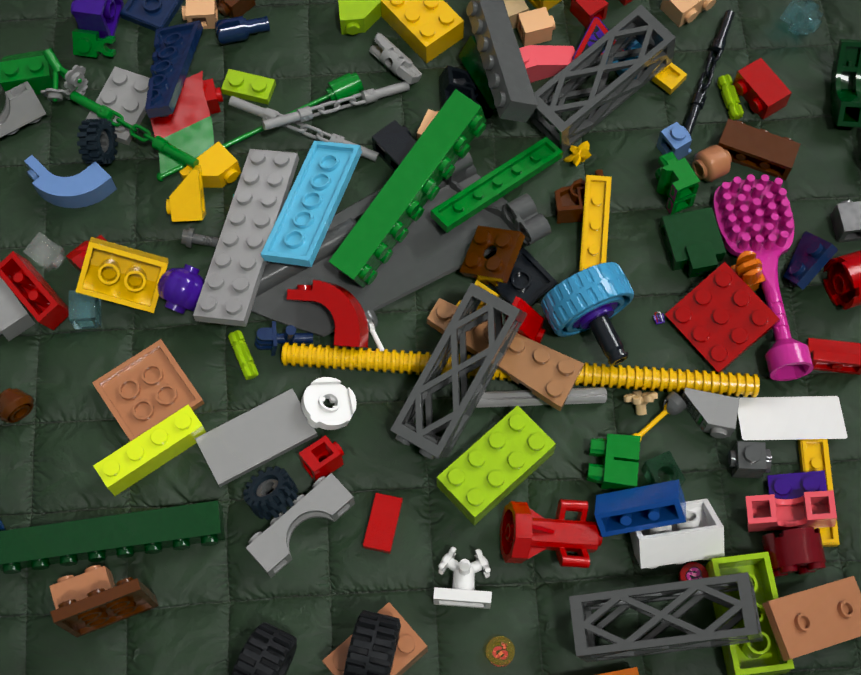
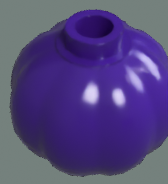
M185 264L184 268H171L162 274L158 282V294L160 298L167 300L164 305L165 307L184 314L186 309L195 310L204 284V279L198 275L199 269Z

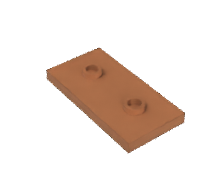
M854 576L762 603L784 661L861 636V592Z

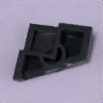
M447 65L439 76L441 106L443 107L454 90L457 89L482 107L485 118H490L493 115V111L491 108H485L481 101L483 95L475 85L469 72Z

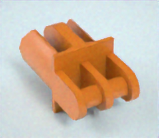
M752 251L742 252L737 258L736 265L731 266L734 272L753 291L759 288V283L766 281L762 273V262L760 259H756V253Z

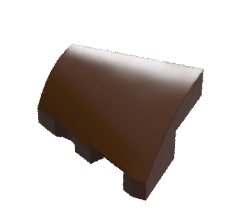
M596 170L595 176H603V170ZM580 178L574 181L571 186H564L555 191L557 224L582 222L585 180L583 181Z

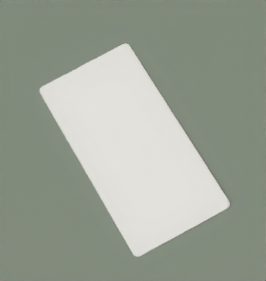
M838 396L741 397L739 399L738 418L743 440L846 439L848 437Z

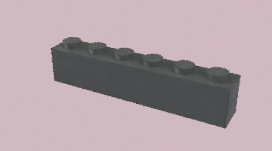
M472 0L467 5L466 13L471 23L477 49L482 59L483 68L486 72L488 85L491 89L499 118L526 123L538 104L504 0Z

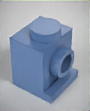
M675 122L660 132L656 147L663 155L673 152L676 158L680 160L691 153L690 145L692 139L686 128Z

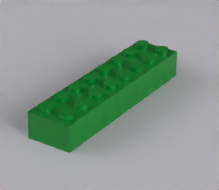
M457 89L454 90L328 262L363 288L366 284L370 285L375 280L378 274L376 270L382 263L385 264L389 261L393 254L392 249L396 243H401L406 238L409 232L407 228L413 221H418L424 212L423 207L427 201H432L440 190L438 186L443 179L447 180L450 178L455 170L454 165L459 158L463 159L469 152L471 141L474 137L478 138L484 132L486 119L480 105Z

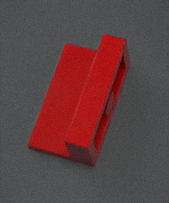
M816 338L807 339V346L809 347L814 367L813 370L861 375V343Z

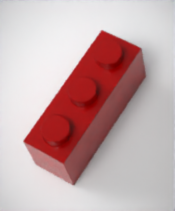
M12 251L0 262V277L39 323L54 330L73 313L27 259Z

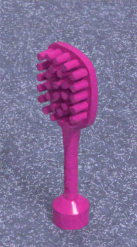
M749 174L746 180H742L737 176L734 177L732 182H723L716 189L713 196L712 209L726 250L736 257H739L744 251H752L756 253V259H760L762 262V273L766 281L760 284L766 304L780 319L772 328L776 342L765 355L771 379L776 381L795 380L811 373L814 367L809 347L791 337L778 282V259L789 250L794 238L793 213L786 196L787 190L781 188L783 183L781 178H776L772 182L769 181V176L763 174L760 179H755L754 175Z

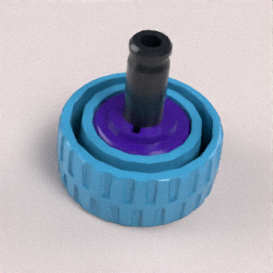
M606 262L586 268L557 284L543 297L541 308L556 335L561 337L571 336L591 329L603 354L608 358L609 365H617L628 358V352H625L624 345L610 318L630 304L634 298V291L617 263Z

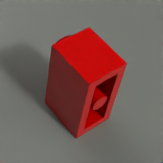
M762 58L737 71L733 82L736 92L744 97L749 103L751 110L757 113L762 120L784 108L792 94Z

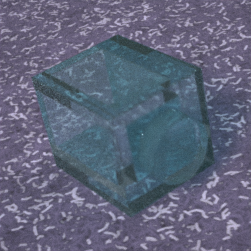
M69 290L68 320L74 329L101 328L102 299L75 292L76 290Z

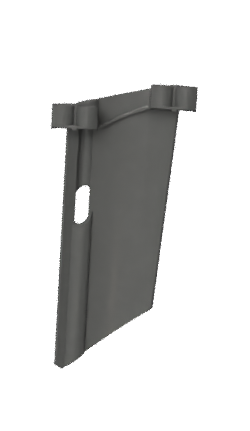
M468 152L463 159L459 158L454 165L455 170L449 179H443L438 186L440 190L432 201H427L423 207L424 212L418 221H413L407 228L409 232L406 238L401 243H396L392 249L393 254L387 263H382L376 270L378 272L377 277L370 285L366 284L364 288L328 261L357 222L355 220L364 214L381 189L334 215L312 267L267 261L251 312L287 326L292 325L296 329L325 337L335 332V323L331 312L318 302L287 300V289H297V285L313 286V280L330 282L348 290L361 304L364 312L368 310L376 311L460 269L478 225L521 231L525 235L523 243L527 246L549 235L551 227L547 219L541 213L538 214L532 198L527 193H524L510 202L503 197L446 233L430 217L431 210L481 179ZM496 246L488 247L484 252V256L496 251Z

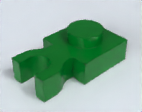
M74 29L72 31L73 55L97 58L100 52L109 57L116 55V49H109L107 47V43L113 44L116 41V36L99 38V31Z

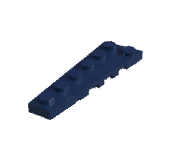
M200 20L156 29L154 39L156 50L152 54L154 65H151L150 69L152 77L149 79L145 107L149 118L167 117L173 114L203 31Z

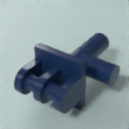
M272 321L271 327L257 330L254 344L259 350H271V356H275L277 344H284L285 342H289V344L313 343V333H296V328L292 325L286 327L285 333H277L276 321Z

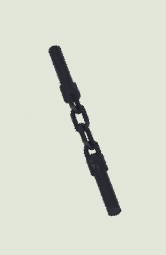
M726 10L717 37L712 42L705 72L702 73L698 83V90L692 97L691 108L684 125L690 136L699 112L703 109L706 101V91L711 85L716 62L724 51L726 37L735 12L732 10ZM705 76L709 78L706 85L703 83Z

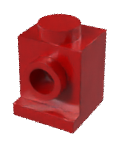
M326 435L299 452L302 467L314 482L322 476H328L344 465L342 459L344 452L336 441L332 443Z

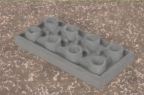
M290 389L195 438L219 487H222L318 435L316 430L308 424L307 418L302 411L301 403L294 390Z

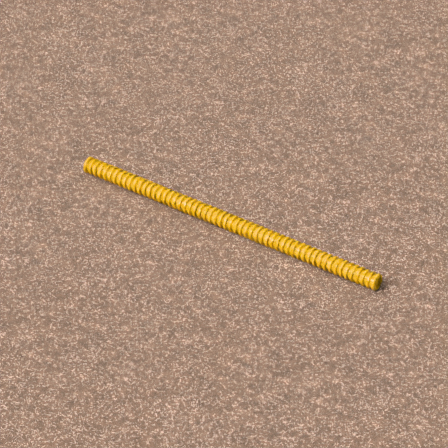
M289 342L284 343L281 354L283 366H287L290 363L291 366L299 364L300 367L308 365L310 368L313 365H316V368L324 366L325 369H328L329 366H333V369L341 367V370L349 367V370L357 368L358 371H362V368H364L366 371L374 369V372L383 370V373H386L387 370H391V373L399 371L400 374H403L404 371H407L408 374L416 372V375H420V372L423 371L431 357L430 352L422 354L421 351L415 354L413 351L405 353V350L397 352L394 349L392 352H388V349L380 351L379 348H376L375 351H372V348L364 350L363 347L355 350V347L347 349V346H343L340 349L339 346L331 348L330 345L322 347V345L318 344L317 347H314V344L306 346L305 343L298 346L297 343L290 345ZM451 356L441 374L452 369ZM587 362L584 363L583 369L575 383V386H578L579 383H583V386L591 384L592 387L599 384L600 387L608 385V388L616 386V388L620 389L621 386H625V389L633 387L634 390H637L638 387H641L642 390L650 388L651 391L658 388V391L667 389V392L675 390L677 393L681 390L684 391L685 388L710 393L716 392L720 395L725 393L726 396L734 394V396L739 397L742 394L743 397H748V395H751L752 398L757 397L760 389V379L757 374L750 376L749 373H744L741 376V373L733 375L732 372L724 374V372L719 371L716 374L715 371L707 373L706 370H702L699 373L698 370L690 372L689 369H685L682 372L681 369L673 371V368H668L667 371L661 367L659 370H656V367L648 369L646 366H643V369H639V366L631 368L630 365H626V368H623L622 365H618V367L609 365L607 367L605 364L597 366V363L589 365ZM480 367L468 373V378L470 376L475 378ZM500 369L496 370L491 379L495 380L496 377L503 381V378H508V381H512L510 376Z

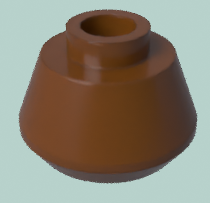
M8 388L0 393V419L8 423L20 421L33 409L34 399L20 389Z

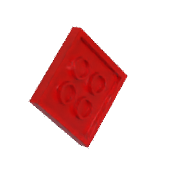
M726 262L722 263L665 314L718 373L727 368L780 321L778 316Z

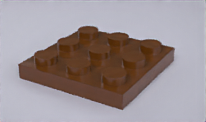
M129 577L118 581L115 587L108 590L104 588L93 590L87 594V598L76 601L73 599L62 602L58 605V609L51 611V616L54 624L78 638L159 605L156 595L138 578L133 579Z

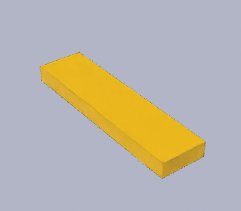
M586 175L579 272L594 265L606 263L612 177Z
M828 439L798 440L801 472L825 470L827 491L833 490ZM837 521L835 527L819 528L823 547H837L840 545Z

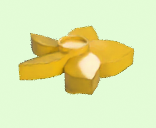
M585 141L578 147L571 145L570 151L572 154L563 160L565 162L573 161L576 167L580 162H585L591 156L589 142Z

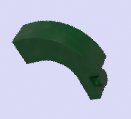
M840 39L836 61H833L830 99L832 117L837 126L861 127V40Z

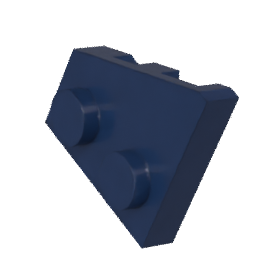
M805 231L783 277L791 284L804 290L838 249L832 243Z

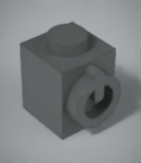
M737 441L733 449L729 450L728 465L732 468V477L760 478L763 473L770 472L772 455L770 449H766L765 442Z

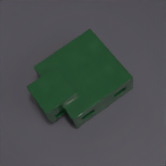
M712 207L662 216L659 227L672 271L685 269L686 267L689 278L711 274L716 270L718 262L723 261L726 250Z

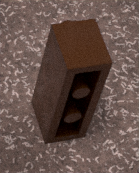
M728 118L718 145L729 151L732 162L786 181L801 143L795 142L788 137L772 134L765 129H757L746 125L742 121Z

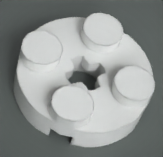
M321 377L314 380L306 388L301 399V408L308 424L313 428L336 430L347 426L356 410V398L353 391L349 387L347 389L341 385V381L336 378ZM325 399H329L330 403H335V406L328 408L323 403Z

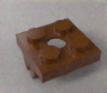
M478 225L460 273L466 277L476 278L486 285L491 283L498 287L500 282L507 283L525 235L521 231ZM490 246H496V254L486 259L484 257L485 250Z

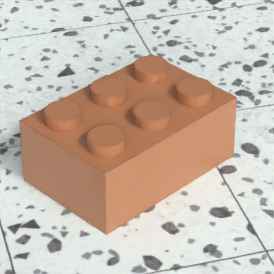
M388 602L377 613L396 617L400 620L401 628L390 675H402L428 652V646L391 603ZM352 635L322 660L332 675H344Z

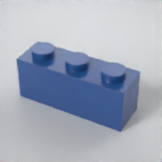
M678 479L596 495L594 515L601 536L607 537L686 522V501Z

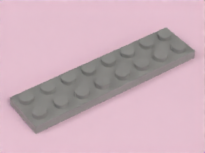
M259 149L249 150L193 313L195 321L247 326L267 263L262 258L261 252L288 197L299 162L298 153Z

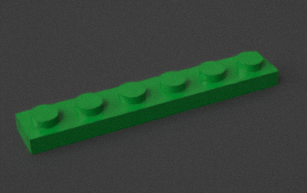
M545 137L432 209L430 217L448 233L560 160L563 151L548 137Z

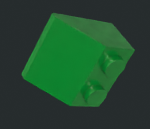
M45 50L8 55L0 60V84L5 92L28 81L36 95L41 94V90L53 88V70L43 55Z

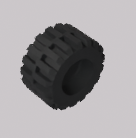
M363 610L360 613L352 634L344 675H390L401 628L399 618Z
M263 622L248 638L231 675H286L296 652L297 638L267 622Z

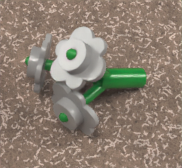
M51 48L45 50L43 55L53 70V88H46L41 90L40 93L47 97L48 100L54 102L63 101L64 97L70 100V94L73 91L84 95L88 87V80L84 78L85 67L75 65L72 70L68 71L62 67ZM59 74L65 80L64 87L67 88L66 91L58 89Z

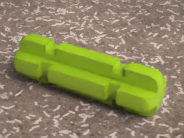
M729 74L721 75L718 77L717 83L719 89L722 90L721 94L726 108L729 109L730 119H741L744 111L742 105L739 104L740 100L735 86L732 85V78Z
M236 330L229 333L228 338L233 346L245 379L251 380L256 378L259 373L242 332Z

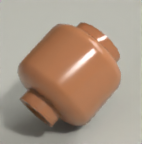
M712 145L695 155L692 168L699 179L712 182L729 173L732 157L728 150L723 149L719 145Z

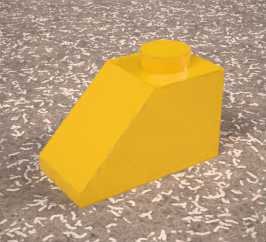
M220 142L215 143L196 158L199 160L198 165H201L203 188H223L228 183L234 182L241 173L238 160ZM187 165L179 171L182 181L193 169L192 167Z
M196 165L172 192L169 199H166L167 214H171L172 222L203 220L206 216L201 165Z

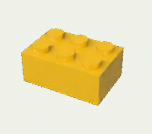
M380 0L382 18L426 64L464 38V20L444 0Z

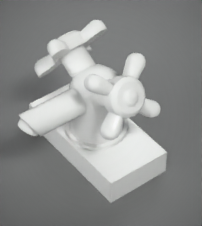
M451 547L449 552L442 557L438 565V572L443 575L447 568L453 571L452 589L434 587V605L490 609L492 592L474 590L475 573L482 570L486 579L490 577L491 568L489 567L488 560L483 556L480 549H476V555H474L476 561L470 563L468 559H462L458 562L454 559L457 555L455 553L457 549Z

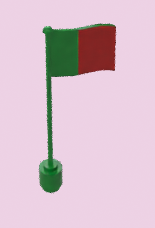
M203 71L185 79L173 114L167 117L150 118L155 137H163L171 145L195 158L214 145L213 124L203 89ZM356 72L342 75L327 83L326 95L299 108L313 107L327 99L337 101L358 94L364 90L362 82ZM263 126L257 127L222 145L228 148L263 131ZM158 150L160 173H157L156 178L162 182L164 181L163 178L182 170L187 165L169 154L159 152Z

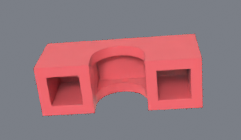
M834 490L804 492L803 496L794 499H777L775 494L745 496L748 532L788 530L805 527H835L837 513Z

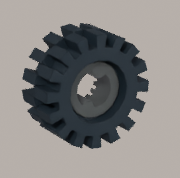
M106 118L85 119L81 122L82 125L78 127L80 132H77V137L79 138L77 146H80L79 154H83L82 160L90 165L95 161L98 164L112 163L115 159L114 154H117L115 146H118V142H115L117 133H114L115 128L111 126L112 122Z
M275 466L274 470L272 467H268L265 473L263 470L259 471L258 477L253 475L251 477L253 482H247L245 485L247 489L243 491L245 502L260 519L270 520L272 515L274 518L279 517V512L281 511L283 514L286 513V507H292L294 505L292 500H297L298 497L296 494L298 493V488L284 468L280 469V467Z

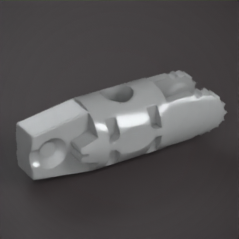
M377 33L374 42L378 46L372 45L369 52L401 80H405L409 84L419 82L422 73L415 67L412 60L383 34Z

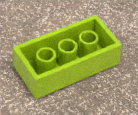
M517 405L437 476V487L475 526L554 454L556 443Z
M769 552L711 559L705 566L709 577L749 573L754 585L763 641L722 646L727 675H778L793 670V659L784 661L762 605V603L779 598ZM739 591L724 593L740 600ZM713 602L717 620L729 609ZM744 620L740 621L732 629L745 628Z

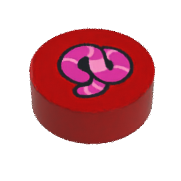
M697 562L687 563L679 572V581L709 577L707 569Z

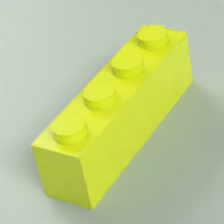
M186 405L93 466L106 487L116 496L196 444L195 438L205 434L206 431L191 407Z

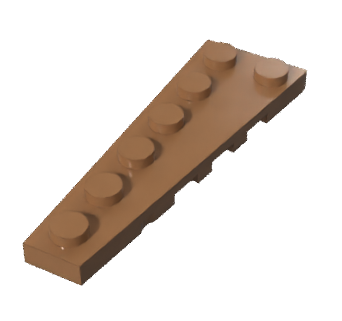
M439 298L427 317V324L443 334L458 306ZM488 320L466 332L467 351L473 355L489 347ZM517 333L497 369L509 375L510 379L517 384L521 383L532 390V394L556 410L561 411L583 369L584 363Z

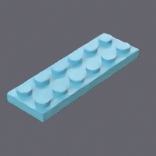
M313 141L261 252L264 261L312 267L362 154L360 145Z

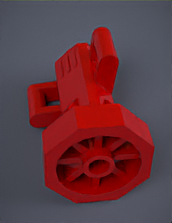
M559 499L555 519L543 518L530 509L527 502L510 501L504 507L500 526V550L505 563H523L544 550H555L560 566L589 568L590 557L588 553L595 552L598 546H601L603 537L598 529L597 522L586 521L588 501ZM566 511L578 512L577 521L564 520ZM566 551L577 552L578 556L567 555Z

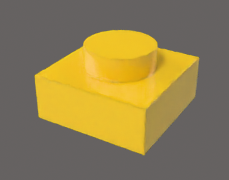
M671 62L653 77L651 81L671 95L686 80L687 73Z

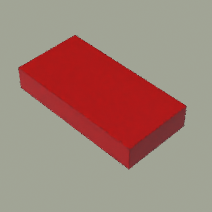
M380 493L375 494L363 548L391 554L403 498Z

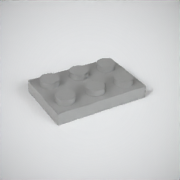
M115 66L95 102L118 112L124 117V121L130 125H140L146 114L145 107L150 78ZM92 111L86 117V119H101ZM115 116V118L113 119L115 123H118L116 119L119 117ZM122 125L119 127L114 126V133H117L115 141L129 145L133 139L129 129Z

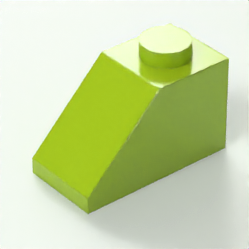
M338 0L342 35L365 33L382 16L380 0Z

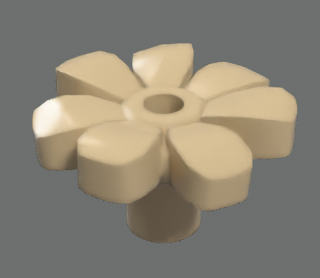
M641 390L632 391V393L623 396L624 402H631L635 405L636 415H646V404L654 402V399H658L657 392L642 393Z

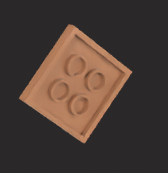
M161 339L92 382L130 441L186 405H189L194 411L205 404Z

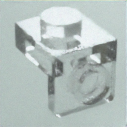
M40 232L23 251L25 255L48 272L52 268H59L65 260L63 256L65 253L64 248L60 245L58 246Z

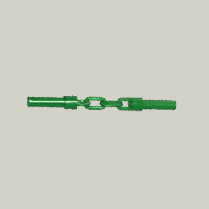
M76 91L70 94L72 101L97 114V117L108 119V121L112 122L111 125L124 126L129 129L130 135L142 142L149 140L152 142V148L159 150V152L167 153L192 168L199 164L198 159L171 145L163 137L156 136L154 138L145 127L139 124L130 125L125 122L121 114L109 107L101 106ZM115 116L119 117V118L116 119V121H117L118 123H115V122L113 121V119L115 118ZM136 128L146 132L143 134L145 138L134 133L137 132Z

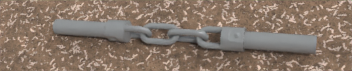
M404 81L375 90L374 88L364 90L361 93L337 101H329L313 107L306 106L292 113L263 120L262 126L264 130H269L297 121L300 123L321 114H329L353 105L369 104L383 97L409 91L410 85ZM361 97L362 100L356 102V98ZM345 101H349V102H350L349 104H345V105H341V104H340V103L345 102ZM334 104L333 109L325 110V106Z
M231 96L228 105L263 118L262 120L283 115L267 107L265 109L235 96ZM299 121L294 122V124L301 126L300 128L292 126L291 123L282 126L323 142L358 145L345 140L343 136L324 132L319 128L300 123ZM307 129L316 131V135L306 132ZM323 135L330 137V139L323 138ZM361 146V157L376 162L379 152Z

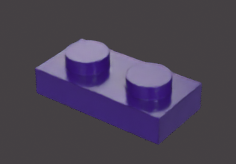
M825 470L767 475L769 494H775L777 499H794L803 496L804 492L827 491Z

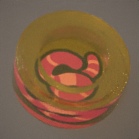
M497 636L488 642L486 657L492 665L504 667L512 662L515 648L511 640L503 636Z

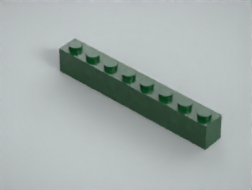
M217 500L0 531V570L4 574L20 573L23 568L32 567L33 570L48 569L51 564L60 563L61 566L76 565L79 560L88 559L89 562H100L106 560L107 556L117 555L118 558H129L134 556L135 552L145 551L146 554H157L162 552L163 548L173 547L174 550H185L190 548L191 544L201 543L202 546H213L218 544L219 540H225L223 507Z

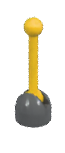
M672 391L663 401L664 410L639 433L632 435L641 436V442L642 436L667 414L678 415L687 408L685 401L676 392Z

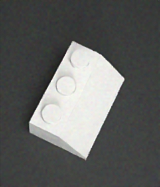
M707 498L686 501V522L630 532L634 555L641 569H653L663 565L684 564L689 561L711 560L716 557L725 556L724 526Z

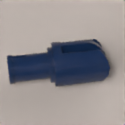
M239 16L216 21L215 29L219 42L227 44L248 40L249 34L270 31V25L267 16L250 20Z

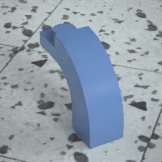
M33 155L24 160L29 168L26 173L33 180L32 184L39 196L59 207H87L102 201L117 190L112 177L96 161L77 175L60 177L50 173Z

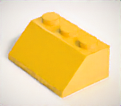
M91 237L75 292L154 313L159 297L158 282L162 274L167 270L168 258Z

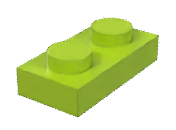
M228 69L221 91L224 95L269 105L276 82L275 79Z

